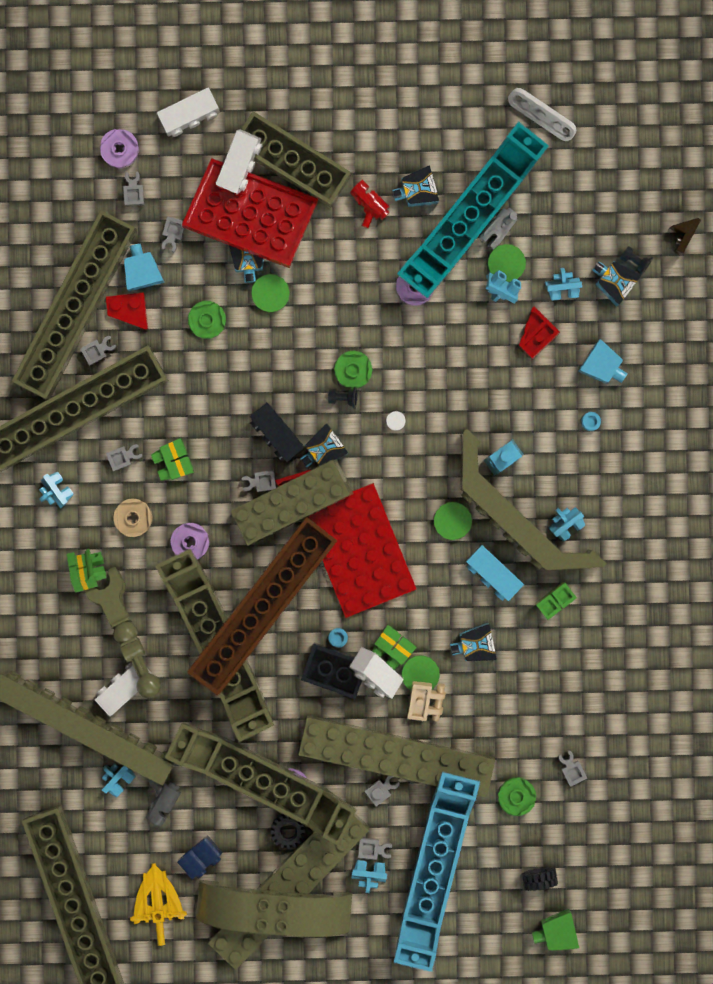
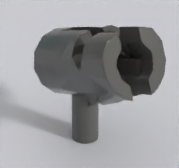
M150 780L149 783L156 791V800L151 803L146 818L155 825L163 826L167 819L164 812L169 813L172 811L181 794L179 791L180 787L173 782L165 783L162 787L160 784Z

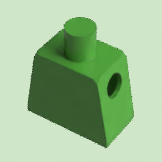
M570 909L542 919L541 925L543 930L532 932L534 944L546 942L547 949L550 951L579 949Z

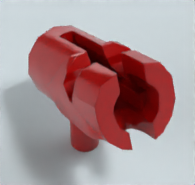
M362 179L350 191V194L359 206L362 205L364 207L366 215L361 226L368 229L373 217L376 220L379 218L383 220L390 213L388 211L390 206L374 190L366 194L369 185Z

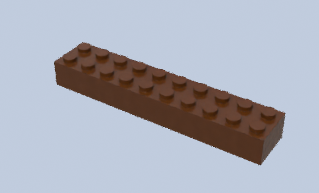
M306 517L191 665L187 673L219 696L337 540Z

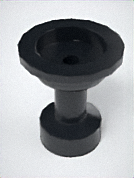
M628 246L620 259L624 262L630 260L638 265L637 271L642 276L654 257H644L641 259L633 254L634 249Z
M356 386L350 389L348 394L337 393L336 389H329V404H335L336 400L347 401L349 406L356 409L358 389Z

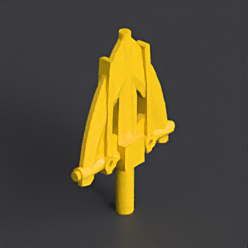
M151 863L149 871L143 873V881L136 897L134 916L130 917V921L138 924L140 921L149 923V920H153V923L156 924L157 945L162 946L165 945L163 927L165 918H169V920H172L174 917L184 919L187 911H183L178 894L167 878L166 870L161 871L156 866V863ZM150 891L152 898V906H149L147 901V896L150 893ZM162 891L166 894L167 903L165 905H163Z

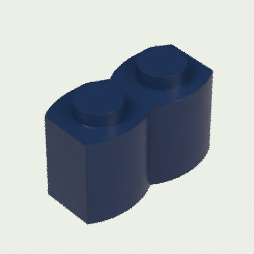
M207 835L179 858L177 863L191 879L195 877L199 879L207 872L205 870L206 867L210 864L213 867L221 860L222 851Z

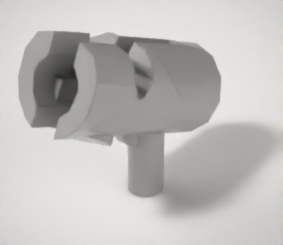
M503 208L479 236V240L486 242L492 234H496V238H493L487 245L488 248L494 250L517 222V213L511 208L507 210Z

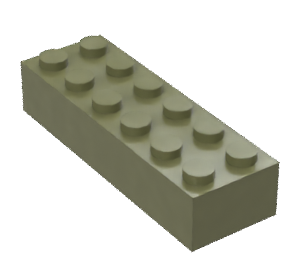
M252 111L241 129L262 139L260 142L263 144L259 155H255L254 161L310 196L318 198V201L330 208L351 177L349 170Z
M336 459L232 510L231 513L248 546L353 495V492Z

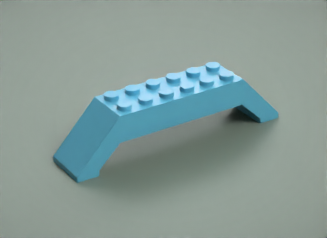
M446 772L441 773L430 804L402 914L394 963L432 972L449 893L469 815L477 797L480 781Z

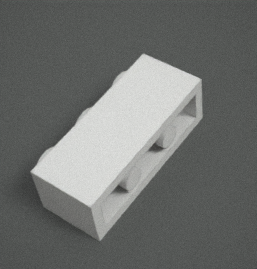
M208 87L158 111L157 114L168 137L171 135L175 137L183 133L182 130L187 127L191 129L198 126L200 121L204 119L211 120L215 118L220 111Z
M241 129L237 130L216 185L236 194L240 193L241 190H245L248 180H246L248 172L251 173L255 166V162H253L254 157L259 155L262 149L261 138Z
M362 647L350 665V668L355 671L354 675L363 681L365 680L364 684L371 689H375L374 693L382 698L387 696L392 699L404 680L376 653Z
M132 662L125 667L127 671L122 676L118 673L110 680L113 683L108 688L104 686L96 693L98 697L95 701L109 717L138 692L136 685L139 677Z

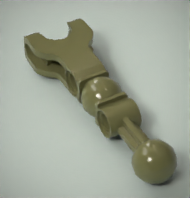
M114 566L108 570L110 578L108 587L102 590L94 587L84 591L90 601L103 608L111 628L114 629V639L120 644L119 646L127 662L132 661L139 677L136 685L138 693L145 698H151L159 693L161 683L156 675L149 673L142 658L146 654L140 639L137 638V628L131 623L132 621L122 600L126 584L120 571Z

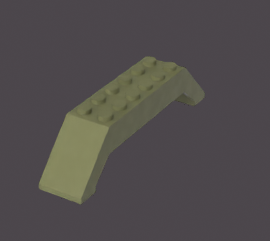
M468 429L461 433L460 490L463 492L461 496L469 503L473 501L477 505L475 509L482 516L487 515L490 518L489 523L494 528H501L505 532L503 536L510 543L515 542L518 545L516 549L522 555H529L532 558L530 562L537 569L604 567L607 564L593 550L588 549L585 553H562L479 473L477 446L480 441Z
M190 548L155 566L163 583L173 597L199 654H201L228 618L210 580ZM246 659L219 695L239 742L274 726L259 683Z
M183 722L165 756L166 759L180 766L204 773L307 825L321 835L322 838L340 846L357 811L327 788L223 736Z

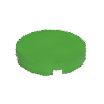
M503 244L497 246L488 258L489 272L495 274L499 270L507 276L506 281L509 283L513 279H518L522 276L525 270L526 260L524 254L514 245Z
M267 274L256 280L252 287L251 295L253 302L259 309L264 312L273 313L286 306L289 301L290 291L288 284L283 278L278 275Z
M201 301L195 304L189 312L188 325L197 337L212 339L219 336L224 330L226 315L217 303Z
M347 351L335 363V377L346 388L353 389L354 386L361 388L371 378L372 364L362 352Z
M449 502L440 506L434 516V527L437 533L449 540H458L464 537L470 531L472 525L469 510L463 504L457 502Z
M417 655L408 659L404 664L402 678L404 679L405 686L410 691L413 681L432 683L433 690L438 684L440 673L434 660L424 655Z
M513 777L506 780L500 786L498 801L506 813L522 816L529 813L534 807L536 791L528 780Z

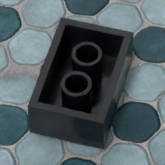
M268 402L250 416L252 421L249 423L257 432L262 431L264 434L262 439L269 447L273 445L276 448L274 453L281 461L289 462L305 449L303 444Z
M315 642L313 643L301 681L355 700L362 682L361 679L354 675L355 671L350 668L355 656Z

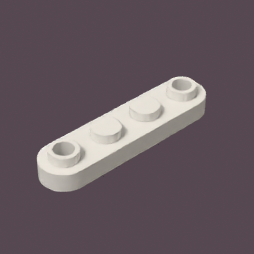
M516 88L509 94L508 101L513 108L559 139L569 141L576 134V126L573 122L524 89Z

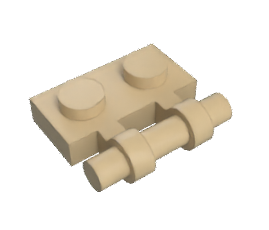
M413 681L407 719L427 721V715L430 714L433 721H439L440 715L443 713L442 701L446 695L444 691L445 685L439 683L437 690L434 691L432 690V683ZM430 699H435L433 706H429Z

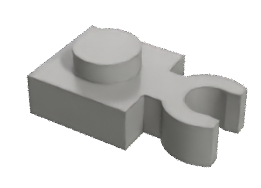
M126 172L125 179L129 186H123L125 206L144 205L143 185H137L140 180L139 172H136V178L133 180L129 179V173Z
M167 216L162 234L167 237L162 243L163 250H165L167 244H172V252L175 253L177 249L175 241L182 240L185 230L182 227L183 220Z
M111 336L105 337L101 344L98 340H95L80 349L89 366L106 358L105 351H113L117 348L116 345L112 347L107 346V342L112 339Z
M132 445L128 451L123 446L106 453L112 470L116 471L131 465V458H142V454L136 456L133 453L134 449L138 448L139 445Z
M274 470L255 473V479L248 476L242 477V480L250 482L249 487L243 488L244 491H249L253 487H256L257 492L276 488Z
M567 750L569 754L568 759H563L561 754L558 755V758L566 765L561 770L571 787L587 779V776L578 760L573 762V753Z
M388 775L384 783L379 779L364 790L375 806H378L391 796V793L388 791L389 789H396L400 785L399 782L390 784L389 780L393 776Z
M361 838L358 858L377 860L378 854H381L384 858H391V854L385 853L384 849L386 847L392 848V844L386 842L379 845V839Z

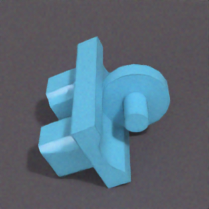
M560 268V274H553L554 281H545V287L549 292L551 300L561 299V290L566 289L569 298H578L580 288H582L580 278H573L572 272L565 273L564 268Z
M500 270L495 274L489 272L486 276L488 280L486 289L492 294L491 300L496 302L501 298L515 304L518 300V293L521 290V282L517 279H513L510 283L507 282V276Z
M59 472L51 475L46 474L40 480L45 486L39 489L43 494L39 498L41 502L47 500L50 505L56 502L61 509L73 496V492L68 486L61 491L56 486L63 481Z
M576 507L572 510L566 508L563 511L557 508L555 510L557 516L552 519L555 523L548 528L556 537H559L564 542L571 536L567 530L573 525L578 531L585 526L584 515Z
M116 763L111 767L107 765L103 767L106 773L102 778L105 781L109 777H112V779L102 791L106 794L109 792L113 796L118 797L124 788L117 781L122 778L130 784L136 775L126 766H123L116 774L115 771L119 767Z
M357 860L351 879L367 880L359 881V887H366L365 893H369L370 888L378 889V883L371 881L386 882L385 863H374V871L370 872L366 871V861Z

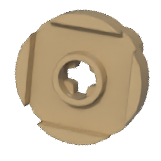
M127 499L118 505L113 519L116 528L128 537H137L149 530L153 516L147 503L139 499ZM131 512H135V515L138 516V519L135 521V523H132L131 520H128V516H131Z

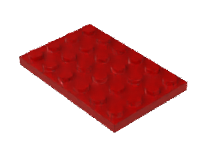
M211 158L184 218L182 227L290 268L316 208L318 198L249 172L246 177L248 183L245 190H241L240 193L236 194L216 185L224 163Z
M374 483L352 491L353 495L307 517L337 540L322 561L345 618L416 590Z

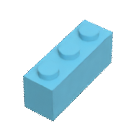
M480 545L465 561L468 563L466 568L474 575L478 573L482 577L480 581L488 588L492 586L496 590L494 594L502 601L504 599L509 601L524 585L483 545Z

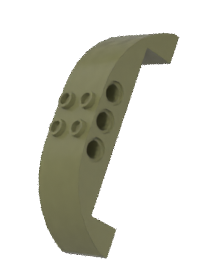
M199 880L196 919L204 924L239 932L296 937H328L349 932L352 893L333 891V896L224 887L218 886L219 881Z

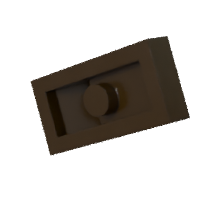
M692 219L672 225L669 228L682 235V237L678 236L673 245L676 247L675 254L679 256L684 254L701 219Z

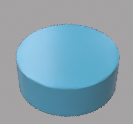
M588 412L581 419V425L587 431H594L601 424L600 416L595 412Z
M335 628L330 632L329 642L332 646L339 648L347 643L348 636L345 630Z

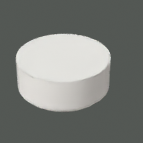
M398 411L391 412L386 419L387 426L394 431L402 429L406 422L404 415Z

